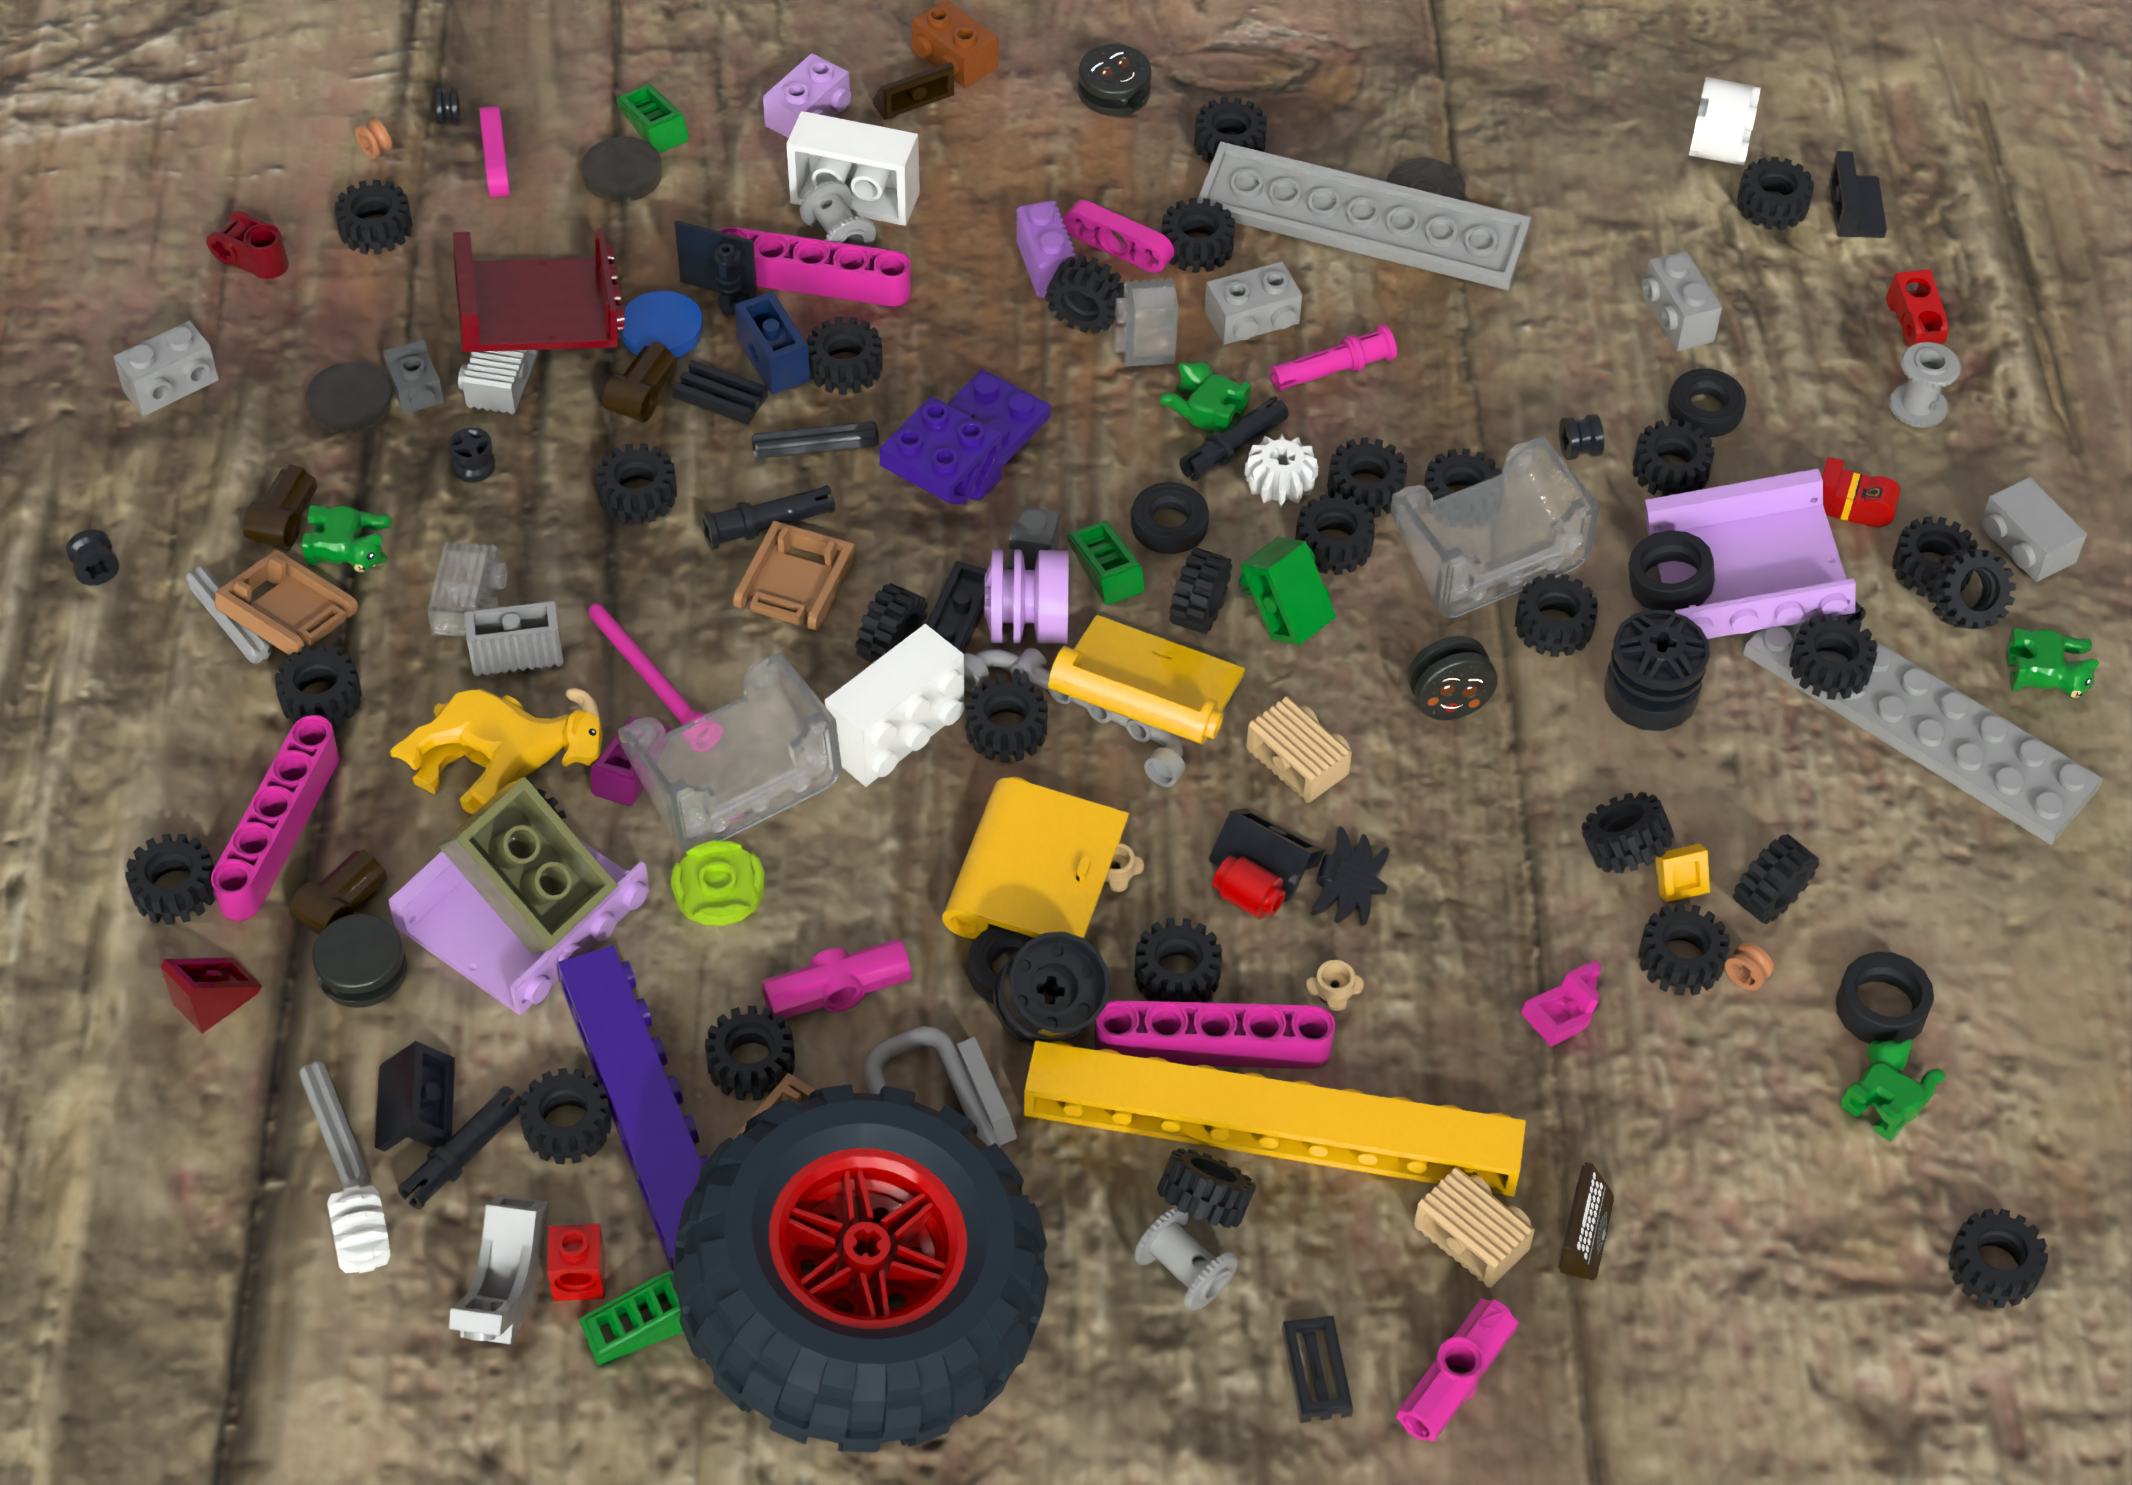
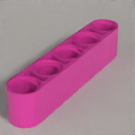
M727 227L719 230L720 232L754 240L757 287L884 306L903 305L911 297V261L904 253L737 227Z
M310 715L299 719L292 726L211 875V882L220 912L224 917L234 921H242L256 915L260 910L336 769L340 757L332 725L328 719L318 715Z
M1117 1000L1106 1003L1103 1011L1095 1019L1094 1045L1097 1051L1111 1049L1122 1055L1140 1058L1160 1057L1171 1063L1190 1066L1312 1069L1323 1066L1330 1059L1336 1024L1334 1017L1329 1011L1314 1005ZM1118 1030V1031H1122V1032H1124V1033L1114 1034V1033H1111L1110 1031ZM1159 1032H1170L1172 1035H1162ZM1208 1033H1217L1221 1036H1210ZM1258 1034H1264V1035H1268V1036H1270V1037L1263 1038V1037H1258L1257 1035H1258ZM1311 1035V1036H1316V1037H1318V1038H1317V1039H1311V1038H1307V1037H1305V1036Z

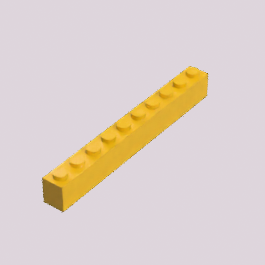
M1035 1040L1024 1090V1116L1433 1184H1439L1441 1180L1445 1179L1447 1174L1451 1173L1455 1167H1458L1468 1176L1474 1174L1481 1177L1489 1185L1492 1193L1512 1197L1515 1195L1520 1174L1526 1120L1515 1119L1503 1113L1484 1114L1462 1110L1454 1105L1435 1106L1413 1102L1405 1097L1386 1098L1364 1094L1356 1089L1337 1090L1319 1087L1307 1081L1288 1082L1269 1079L1258 1073L1239 1074L1217 1070L1209 1065H1183L1171 1063L1160 1057L1140 1058L1122 1055L1111 1049L1097 1051L1073 1047L1062 1041L1048 1043Z

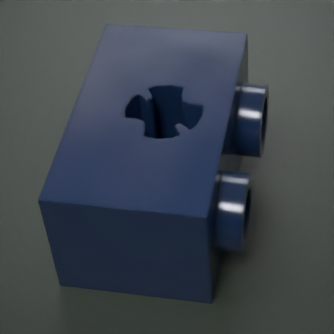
M771 291L734 304L737 340L771 394L810 381L808 345L774 292Z

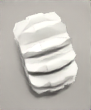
M1281 433L1277 440L1264 436L1260 445H1252L1248 461L1245 463L1244 475L1246 476V481L1249 482L1251 494H1261L1263 503L1272 499L1277 500L1282 507L1288 499L1299 504L1303 495H1311L1315 478L1318 476L1319 467L1317 459L1314 458L1312 446H1302L1299 437L1291 441L1285 440Z
M357 1185L343 1188V1191L331 1194L327 1206L339 1267L345 1273L358 1271L363 1273L386 1265L391 1253L379 1192L372 1185L364 1187Z

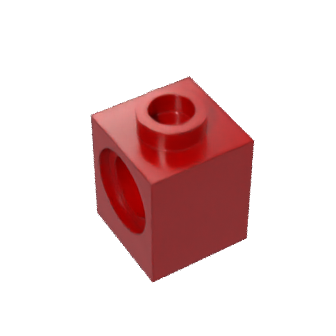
M601 1225L549 1226L547 1274L553 1301L605 1299L606 1253Z

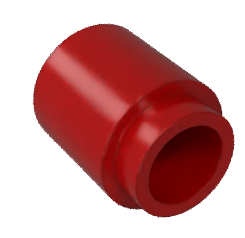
M1232 855L1228 856L1218 868L1212 882V887L1220 892V898L1259 920L1267 914L1273 916L1281 907L1286 892L1282 890V878L1245 857L1238 859Z

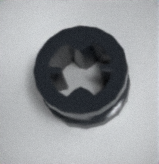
M451 87L449 92H444L442 88H436L439 124H445L448 119H452L454 123H460V104L457 87Z

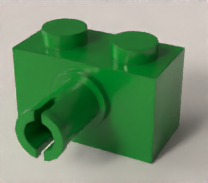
M1277 537L1240 564L1243 572L1239 577V587H1248L1243 588L1241 591L1245 595L1254 597L1271 640L1300 645L1336 618L1330 602V593L1321 580L1315 565L1314 553L1306 541Z

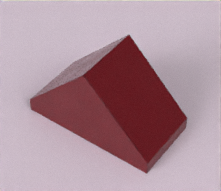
M234 957L164 959L160 966L173 1005L202 1034L256 996L262 988V985Z

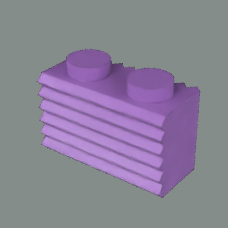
M1054 201L1024 205L1016 210L1018 214L1016 215V241L1035 292L1040 298L1045 297L1046 289L1062 261L1065 262L1071 256L1076 260V253L1074 252V247H1072L1070 236H1068V231L1065 230L1063 219H1061L1059 208H1057V202Z

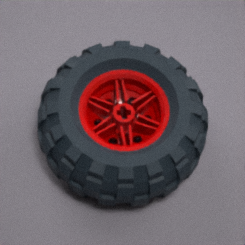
M852 1084L814 1090L810 1093L809 1100L795 1104L791 1099L781 1101L746 1122L745 1131L742 1134L739 1133L734 1140L729 1137L720 1143L701 1167L697 1184L692 1194L684 1202L674 1250L673 1289L678 1295L681 1315L679 1322L691 1351L699 1360L705 1359L706 1364L712 1368L714 1373L713 1384L741 1411L745 1410L749 1413L752 1409H755L772 1421L770 1429L773 1432L802 1444H806L807 1438L811 1437L838 1443L839 1452L875 1453L879 1451L880 1444L900 1440L902 1446L908 1444V1447L947 1434L950 1426L964 1415L968 1417L978 1415L1003 1392L1006 1382L1015 1368L1023 1363L1043 1312L1049 1279L1044 1268V1253L1047 1241L1039 1210L1035 1203H1030L1028 1195L1022 1194L1024 1180L1001 1147L999 1148L996 1143L987 1146L976 1136L978 1129L970 1119L946 1104L939 1112L914 1101L916 1094L912 1091L884 1085L879 1094L854 1093ZM804 1263H812L817 1266L807 1275H804L800 1268ZM896 1295L904 1299L905 1305L898 1309L889 1308L888 1301L892 1296ZM834 1305L837 1306V1307H839L840 1309H842V1310H844V1311H848V1312H852V1313L849 1314V1313H845V1312L838 1311V1310L834 1309Z

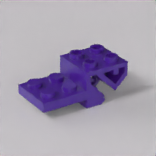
M981 369L947 404L930 396L879 448L880 466L950 504H966L968 498L981 500L1001 480V468L1051 417V405Z

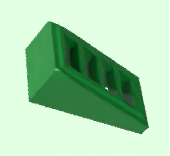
M651 84L616 98L618 107L654 153H662L688 141L689 134L684 115Z
M1107 520L1067 534L1068 542L1097 593L1106 605L1141 594L1144 591L1142 565ZM1106 541L1105 543H1102V544H1100V545H1097V546L1088 548L1089 546H1092V545H1095V544H1097V543Z
M673 1270L650 1279L579 1318V1324L597 1366L683 1332L679 1322L681 1315L679 1299L673 1289ZM668 1300L672 1309L663 1313L660 1303ZM648 1308L653 1319L644 1323L640 1311ZM628 1316L634 1329L625 1334L620 1319ZM609 1323L615 1340L606 1344L600 1326Z

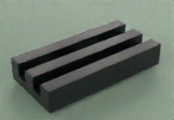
M692 360L688 365L689 372L684 371L680 376L681 383L676 382L672 387L673 398L745 424L750 423L768 397L767 386ZM692 386H693V387H696V388H698V389H701V390L710 392V393H712L713 395L708 394V393H705V392L700 391V390H697V389H694V388H692ZM728 399H729V400H732V401H735V402H737V403L746 405V406H748V407H744V406H742V405L733 403V402H731V401H728Z
M1334 1315L1284 1321L1282 1334L1300 1423L1311 1422V1417L1320 1416L1321 1420L1331 1419L1332 1414H1341V1418L1352 1417L1353 1406ZM1316 1330H1323L1337 1400H1329L1315 1335ZM1303 1332L1317 1399V1402L1310 1403L1296 1333Z

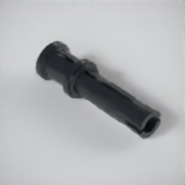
M825 485L822 488L753 506L749 502L745 503L743 501L737 503L736 508L714 514H711L709 511L702 512L700 516L702 530L709 548L714 550L719 548L720 543L742 537L746 541L752 540L758 535V531L770 528L773 521L787 524L824 513L835 512L834 497L828 498L832 491L828 485Z

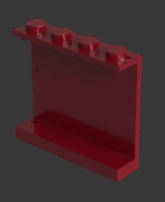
M597 228L595 258L473 261L470 232H453L454 270L462 352L617 347V331L625 330L624 306L621 305L620 284H618L617 265L614 264L613 244H606L603 228Z

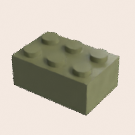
M526 777L506 784L438 846L532 954L552 949L618 887V884Z

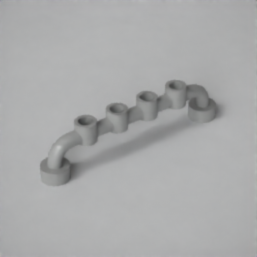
M1028 648L1020 657L1001 649H987L975 655L964 653L965 692L972 693L976 686L978 688L982 686V682L989 677V667L1002 668L1009 671L1012 677H1020V684L1023 686L1027 681H1030L1048 690L1051 697L1060 704H1069L1072 701L1088 709L1091 717L1100 723H1108L1111 720L1126 727L1129 734L1140 742H1147L1151 739L1161 744L1163 747L1155 749L1144 764L1147 776L1154 783L1163 787H1172L1184 773L1183 746L1177 735L1049 689L1048 682L1051 672L1045 669L1047 666L1046 659L1038 650Z

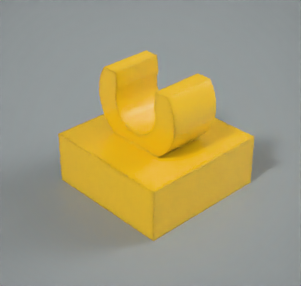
M1700 843L1665 851L1666 853L1661 858L1655 856L1659 896L1666 903L1710 893L1708 850Z

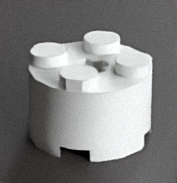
M1706 77L1689 156L1744 165L1761 88Z

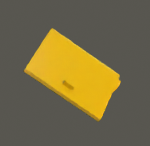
M1096 615L1074 649L1063 646L1059 651L1050 673L1048 688L1203 745L1208 737L1216 738L1224 714L1222 712L1244 676L1245 668Z
M1020 777L999 779L993 787L942 915L944 925L951 932L969 939H976L982 932L989 929L990 924L1033 938L1043 933L1067 932L1085 938L1128 821L1129 813L1035 785Z

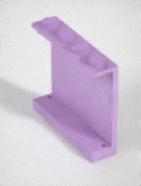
M1819 468L1645 500L1648 536L1669 530L1684 531L1701 538L1711 549L1714 559L1715 578L1711 595L1700 606L1691 605L1689 608L1675 610V613L1686 616L1697 624L1707 639L1739 633L1744 634L1770 627L1794 625L1809 621L1810 618L1815 616L1818 619H1822L1824 614H1832V617H1838L1839 615L1855 613L1856 583L1854 578L1846 579L1823 506V480ZM1669 561L1656 565L1661 583L1683 582L1694 576L1698 571L1695 567L1684 562Z
M580 840L618 884V887L552 949L532 954L443 851L388 901L395 928L521 1016L533 1004L536 1005L543 1001L548 995L551 986L560 979L558 962L586 954L598 941L606 940L614 931L616 924L630 910H636L644 903L647 894L650 892L646 864L640 861L631 871H626Z

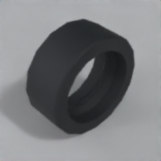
M1663 531L1654 533L1641 540L1631 551L1628 563L1630 587L1633 597L1643 607L1649 610H1669L1675 612V610L1689 608L1691 605L1700 606L1711 595L1715 581L1714 559L1710 547L1701 538L1684 531ZM1669 561L1684 562L1698 570L1689 579L1672 584L1657 582L1646 575L1650 568L1659 563Z
M1873 952L1862 955L1846 969L1836 996L1837 1014L1848 1031L1859 1040L1871 1043L1874 1040L1880 1042L1893 1039L1898 1042H1904L1908 1039L1913 1040L1922 1032L1933 1004V985L1925 971L1909 958L1892 952ZM1869 982H1885L1897 987L1911 1001L1913 1005L1911 1013L1892 1017L1883 1016L1871 1011L1859 999L1856 993L1858 986Z

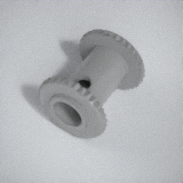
M827 181L815 186L806 194L800 207L801 218L804 223L811 227H822L827 234L826 239H824L825 241L866 247L873 245L876 237L875 225L869 218L865 216L857 217L851 213L849 208L852 204L853 195L849 186L841 181ZM824 202H832L828 207L822 209Z
M1932 342L1916 343L1907 348L1901 357L1902 371L1905 372L1904 375L1908 376V383L1899 385V387L1892 391L1889 398V406L1896 418L1907 425L1920 428L1932 427L1942 422L1948 413L1947 399L1944 398L1945 395L1941 394L1942 386L1951 385V383L1958 379L1961 364L1957 355L1943 345Z
M1176 1207L1161 1215L1146 1230L1137 1244L1135 1260L1144 1266L1157 1259L1188 1288L1184 1298V1306L1189 1310H1198L1206 1306L1226 1287L1237 1269L1238 1259L1230 1251L1215 1258L1184 1229L1189 1219L1188 1212L1182 1213Z

